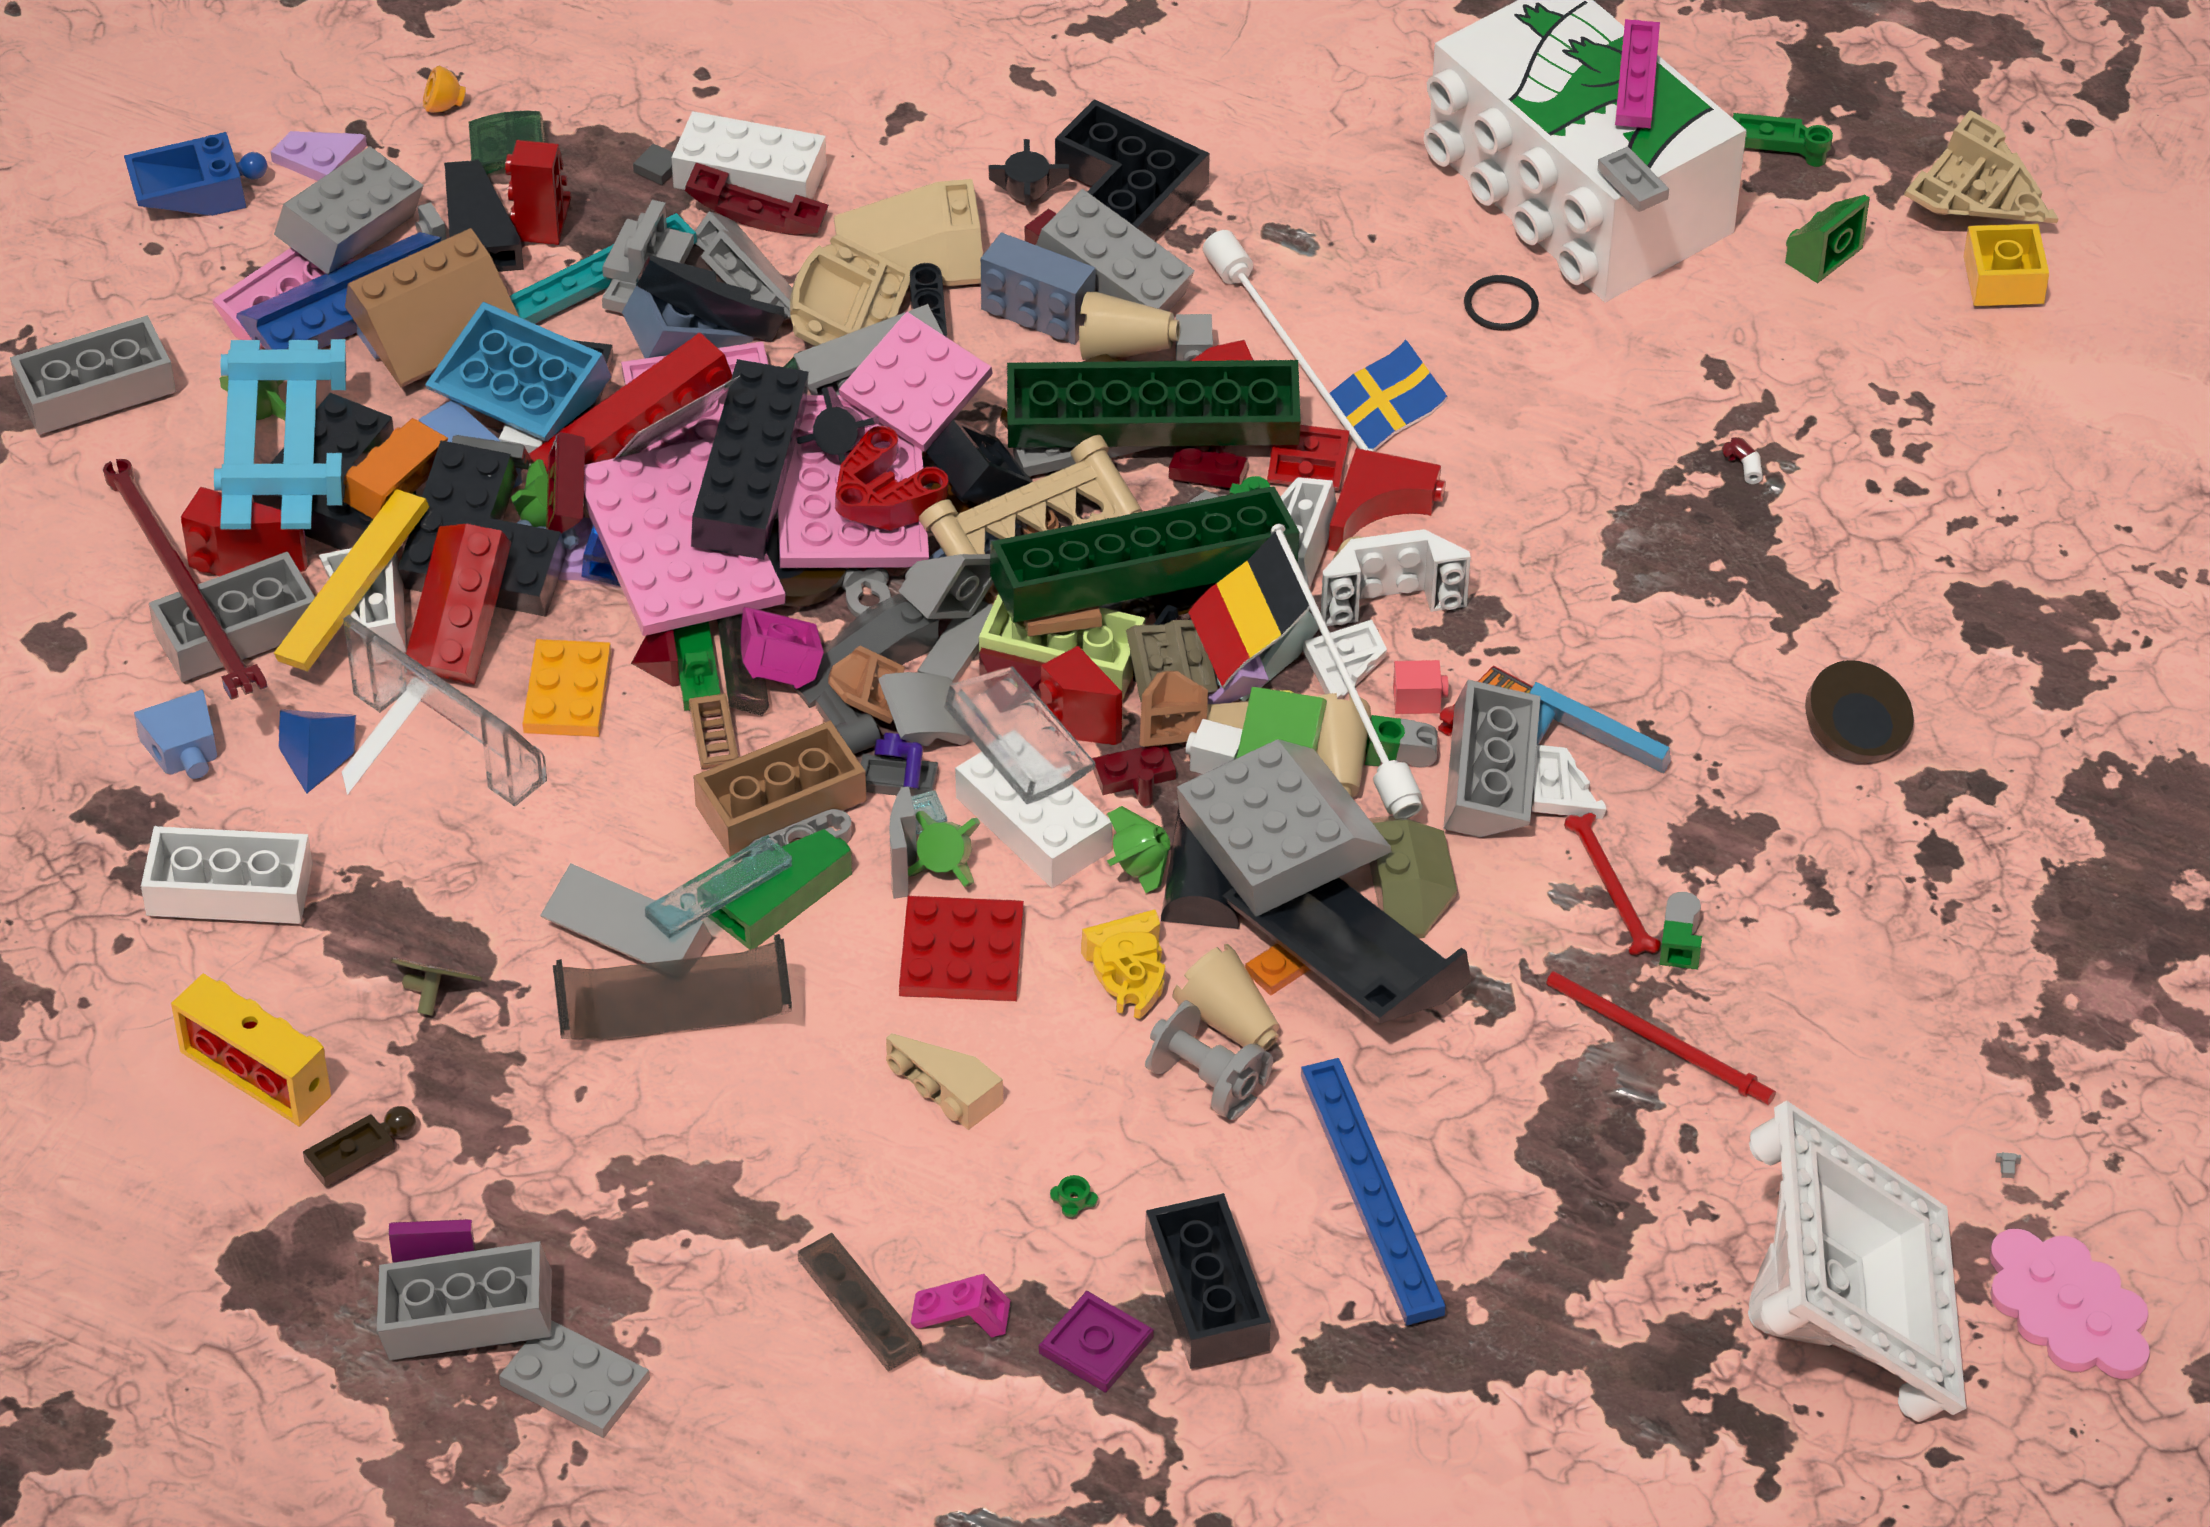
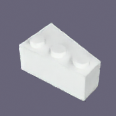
M352 548L319 555L328 579ZM396 553L348 616L370 659L407 652L403 581L398 571L400 562Z

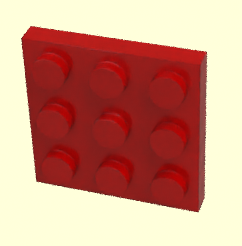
M907 896L899 996L1017 1002L1024 901Z

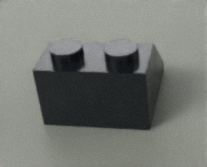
M954 419L926 451L935 463L933 467L940 468L948 475V480L953 486L951 492L966 504L971 501L981 505L1032 483L1028 475L997 437Z

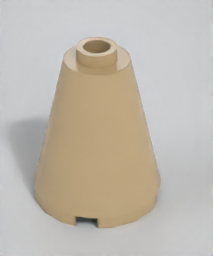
M1086 292L1083 298L1080 314H1086L1084 326H1079L1080 351L1083 360H1088L1102 354H1108L1111 358L1118 359L1172 348L1173 341H1179L1180 321L1174 320L1172 312L1099 292Z
M1337 693L1315 696L1327 700L1316 752L1350 796L1354 797L1359 793L1368 732L1350 694L1349 700L1337 699ZM1360 697L1371 720V706L1365 699Z
M1224 944L1225 951L1223 952L1218 947L1210 950L1184 974L1188 982L1183 989L1176 985L1172 998L1178 1005L1185 1000L1196 1005L1201 1012L1202 1021L1239 1045L1245 1047L1248 1044H1258L1264 1050H1268L1279 1037L1276 1033L1279 1029L1278 1021L1236 951L1229 944Z

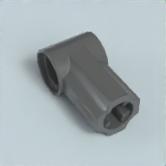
M832 687L825 689L822 695L816 699V709L825 722L831 720L853 754L874 747L876 739H880L878 727L872 716L868 713L862 714L859 709L845 703Z

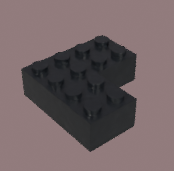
M1095 99L1055 138V164H1069V176L1092 186L1087 191L1090 195L1152 240H1155L1209 184L1210 153Z
M330 392L316 409L314 464H326L327 453H342V474L344 480L347 471L352 466L359 465L367 458L369 452L374 447H379L390 437L394 431L392 417ZM284 448L270 464H283ZM343 484L342 505H327V495H312L311 529L303 530L305 536L339 550H345L355 545L373 519L344 502L345 485ZM253 495V502L281 510L282 495Z
M440 441L422 494V498L427 500L429 508L409 534L398 566L405 589L422 592L440 526L471 524L502 530L511 541L495 607L547 616L567 550L559 531L503 521L518 476L511 454Z

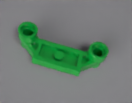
M1733 113V119L1746 129L1744 148L1800 153L1805 156L1807 164L1813 167H1820L1826 163L1827 152L1831 149L1833 133L1828 127L1813 125L1807 128L1802 124V119Z

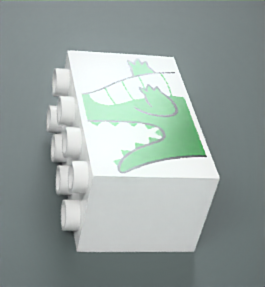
M1517 0L1435 43L1433 76L1427 81V92L1431 100L1430 125L1424 132V144L1433 161L1443 167L1447 165L1453 167L1468 181L1473 195L1480 203L1487 206L1491 204L1497 206L1512 220L1517 234L1524 242L1529 245L1538 243L1557 260L1562 274L1569 282L1574 285L1583 283L1605 303L1733 234L1746 129L1659 55H1657L1651 128L1615 125L1624 26L1594 0ZM1628 146L1669 188L1668 200L1638 212L1597 170L1598 159Z

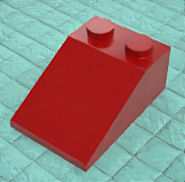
M200 487L180 517L188 566L199 572L222 576L285 552L289 553L300 572L305 571L308 567L303 529H281L280 509L252 502L251 529H221L222 493Z

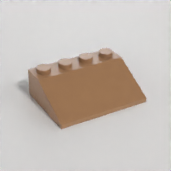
M472 228L348 283L345 308L400 388L432 374L482 302L518 316L490 254Z

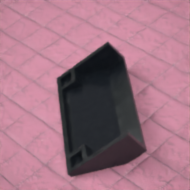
M1339 877L1257 917L1234 887L1222 895L1224 902L1379 1023L1441 1005L1471 983L1468 956L1465 949L1461 947L1445 959Z

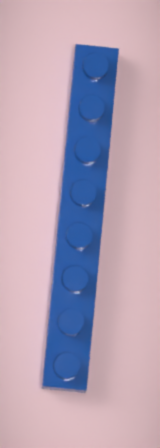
M1335 1058L1302 1066L1301 1079L1406 1326L1445 1316L1446 1306L1340 1059Z

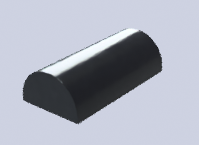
M1178 805L1161 921L1238 929L1240 913L1224 902L1222 897L1233 886L1181 819Z

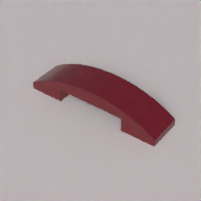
M695 163L686 183L685 191L712 211L738 223L775 233L800 235L819 232L828 210V204L795 194L792 203L727 183L728 172Z

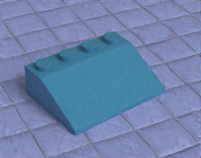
M482 302L425 386L435 393L541 440L548 441L595 402L610 380L611 374L602 353Z

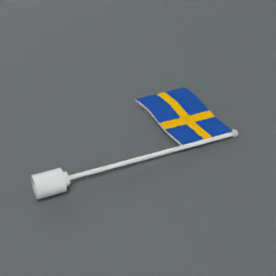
M1220 230L1213 233L1204 242L1203 253L1222 280L1227 284L1242 282L1346 430L1350 431V436L1360 449L1375 452L1392 436L1430 416L1447 400L1446 393L1406 339L1389 355L1355 372L1329 393L1248 280L1253 269V261L1234 234L1229 230Z

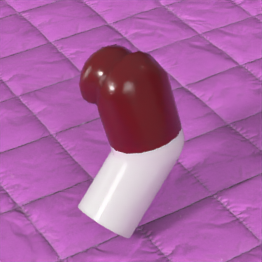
M1733 437L1730 442L1724 443L1722 447L1724 456L1729 461L1739 458L1743 463L1745 481L1749 484L1761 482L1763 475L1759 453L1743 438Z

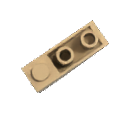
M893 1033L886 1037V1061L890 1069L895 1074L903 1075L914 1084L921 1096L932 1099L941 1107L944 1114L950 1120H957L967 1130H970L1003 1104V1079L975 1056Z

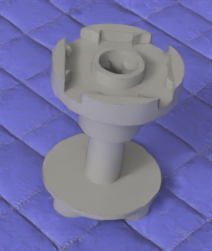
M1185 1000L1167 1021L1161 1019L1153 1027L1150 1039L1154 1043L1145 1061V1067L1155 1074H1163L1169 1071L1181 1058L1185 1059L1199 1068L1198 1076L1201 1080L1214 1087L1211 1099L1213 1110L1221 1116L1235 1120L1242 1116L1256 1101L1257 1097L1251 1093L1257 1084L1265 1086L1272 1070L1273 1056L1258 1044H1248L1235 1054L1222 1045L1210 1048L1194 1038L1200 1024L1201 1012L1196 1005Z

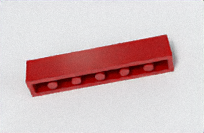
M698 333L560 432L585 438V465L614 459L638 432L729 382L732 378V373L726 356L704 335ZM556 435L529 453L531 457L530 464L534 463L537 459L543 460L547 474L548 455Z

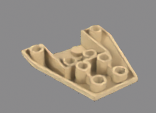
M973 179L935 182L834 216L836 235L838 234L910 271L917 264L932 263L940 268L942 283L945 286L981 283L980 259L983 256Z

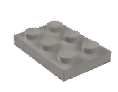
M551 1320V1337L527 1340L499 1375L501 1386L604 1438L650 1380V1375L647 1368Z

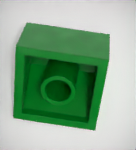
M1864 194L1834 202L1824 211L1817 212L1803 227L1792 231L1786 241L1785 263L1817 284L1863 249L1870 197Z

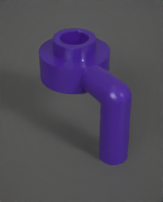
M884 733V739H876L874 755L907 759L903 787L909 786V788L918 789L923 755L922 745L918 742H906V740L900 739L899 734Z

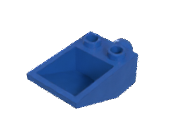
M227 132L124 155L138 206L211 216L246 208L240 176L244 175L248 179L256 180L265 175L268 167L265 157L258 152H249L241 158L240 162H236Z

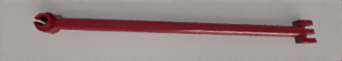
M116 459L119 472L117 474L113 469L112 462L106 463L103 467V473L107 485L112 490L120 492L228 674L221 676L229 698L233 700L239 697L237 690L239 687H241L245 695L252 693L251 683L253 682L256 683L260 690L267 688V681L258 664L246 668L134 482L131 462L127 459Z

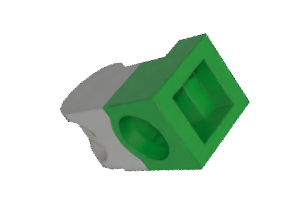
M1377 715L1371 716L1370 721L1389 761L1406 762L1414 767H1427L1435 763L1437 759L1438 731L1434 726L1416 722L1415 720ZM1368 735L1365 765L1379 767L1381 760Z
M1677 892L1672 894L1667 900L1659 965L1698 970L1702 936L1693 934L1698 928L1701 904L1697 896L1692 893Z

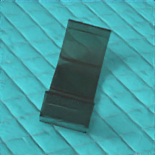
M780 934L774 935L773 943L741 953L602 969L563 967L562 959L556 960V965H553L561 1039L601 1041L686 1030L693 1031L755 1023L762 1019L773 1018L792 1012L784 939H781Z

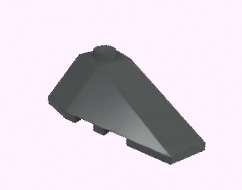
M897 594L873 605L861 613L823 648L824 653L815 680L798 689L794 687V689L809 708L815 706L816 699L822 695L825 689L831 687L828 683V677L833 665L851 654L860 645L900 665L930 652L937 643L938 619H927L902 594Z

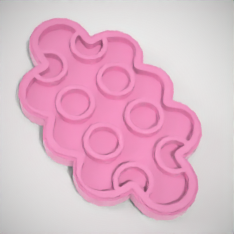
M2008 1229L1999 1233L1994 1238L1990 1251V1260L1998 1274L1994 1277L1992 1283L1991 1300L1997 1310L2007 1316L2017 1318L2018 1331L2024 1339L2033 1344L2047 1346L2048 1356L2052 1362L2061 1369L2071 1372H2082L2096 1365L2101 1371L2111 1377L2131 1379L2140 1375L2146 1369L2150 1350L2147 1341L2141 1333L2145 1329L2148 1318L2147 1304L2133 1291L2121 1288L2120 1275L2113 1267L2102 1262L2092 1261L2090 1251L2085 1244L2069 1236H2055L2042 1242L2029 1231Z

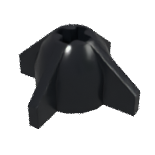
M1023 139L1024 151L1011 155L1006 160L1005 165H989V180L1008 191L1014 199L1023 202L1025 205H1031V202L1040 199L1047 191L1069 179V164H1049L1043 155L1030 151V139Z
M833 387L822 388L827 409L821 411L816 417L813 425V434L796 439L798 444L816 441L817 446L824 452L838 455L841 465L865 435V428L879 424L878 417H872L863 420L861 415L854 409L842 405Z

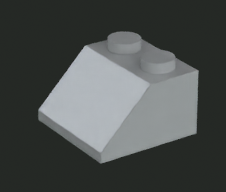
M959 554L917 561L907 571L905 575L906 580L899 589V592L927 619L971 618L993 583L990 577V554Z

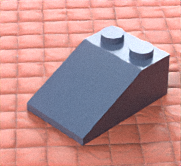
M638 286L633 290L622 311L644 358L669 355L698 333L704 335L717 348L747 344L754 339L752 336L703 320L663 301Z

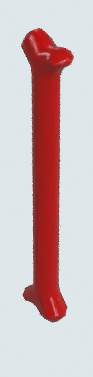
M1587 813L1581 817L1568 815L1564 823L1565 828L1579 836L1633 939L1629 947V954L1637 956L1644 951L1657 953L1660 949L1661 941L1646 932L1592 830V825L1596 821V815L1593 813Z

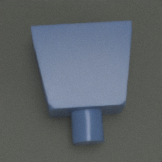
M203 690L134 712L140 742L166 774L171 775L186 770L187 775L192 779L201 778L207 774L209 770L207 762L216 759L217 751Z

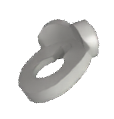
M883 567L866 568L863 572L857 568H849L846 571L841 587L846 591L847 607L856 618L867 608L871 607L862 605L858 600L863 595L862 588L864 585L871 589L872 594L879 597V603L891 598L890 590L886 585L889 580V574Z

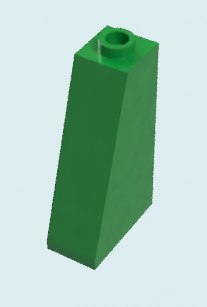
M822 829L700 881L696 884L698 910L752 952L852 875L851 849L843 839L835 838L828 831Z

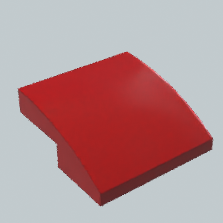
M1300 425L1299 445H1274L1272 447L1267 476L1268 483L1291 485L1297 477L1332 480L1334 491H1339L1345 467L1350 431Z

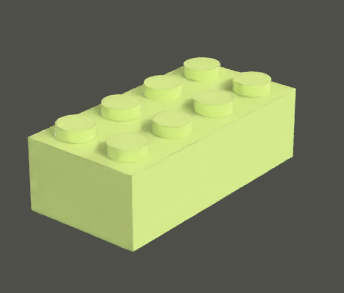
M998 593L979 635V652L982 647L1046 663L1079 646L1122 691L1123 701L1133 677V663L1126 630L1134 625H1145V618L1099 607L1102 615V627L1028 636L1023 621L1012 622Z

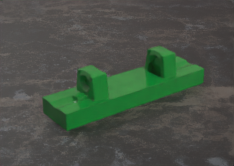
M709 621L673 629L684 711H689V699L721 694Z

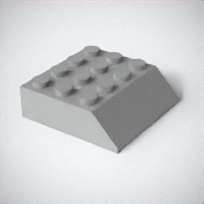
M1277 739L1177 786L1181 819L1256 917L1391 852V846L1312 748Z

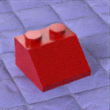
M1079 646L1041 665V683L1039 684L1041 708L1039 713L1047 727H1053L1063 739L1117 745L1122 742V691Z

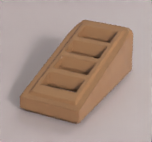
M727 694L689 699L690 717L701 770L714 768L738 758ZM721 715L720 719L701 721L700 717ZM723 726L724 729L720 731L703 733L702 730ZM726 738V742L705 745L707 740ZM727 749L729 752L728 755L707 757V752Z

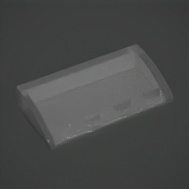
M1013 666L950 684L944 706L945 709L1026 804L1039 801L1063 790L1094 769L1096 764Z

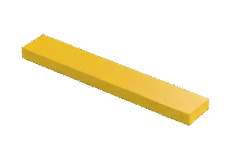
M398 489L394 491L276 649L274 655L278 662L308 672L428 510L429 505L425 498Z

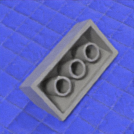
M1467 680L1454 708L1443 829L1483 837L1529 825L1541 696Z

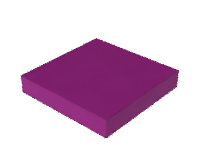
M470 1219L389 1223V1241L393 1263L476 1251L472 1220Z
M1086 1290L1039 1344V1354L1106 1393L1154 1338V1329Z

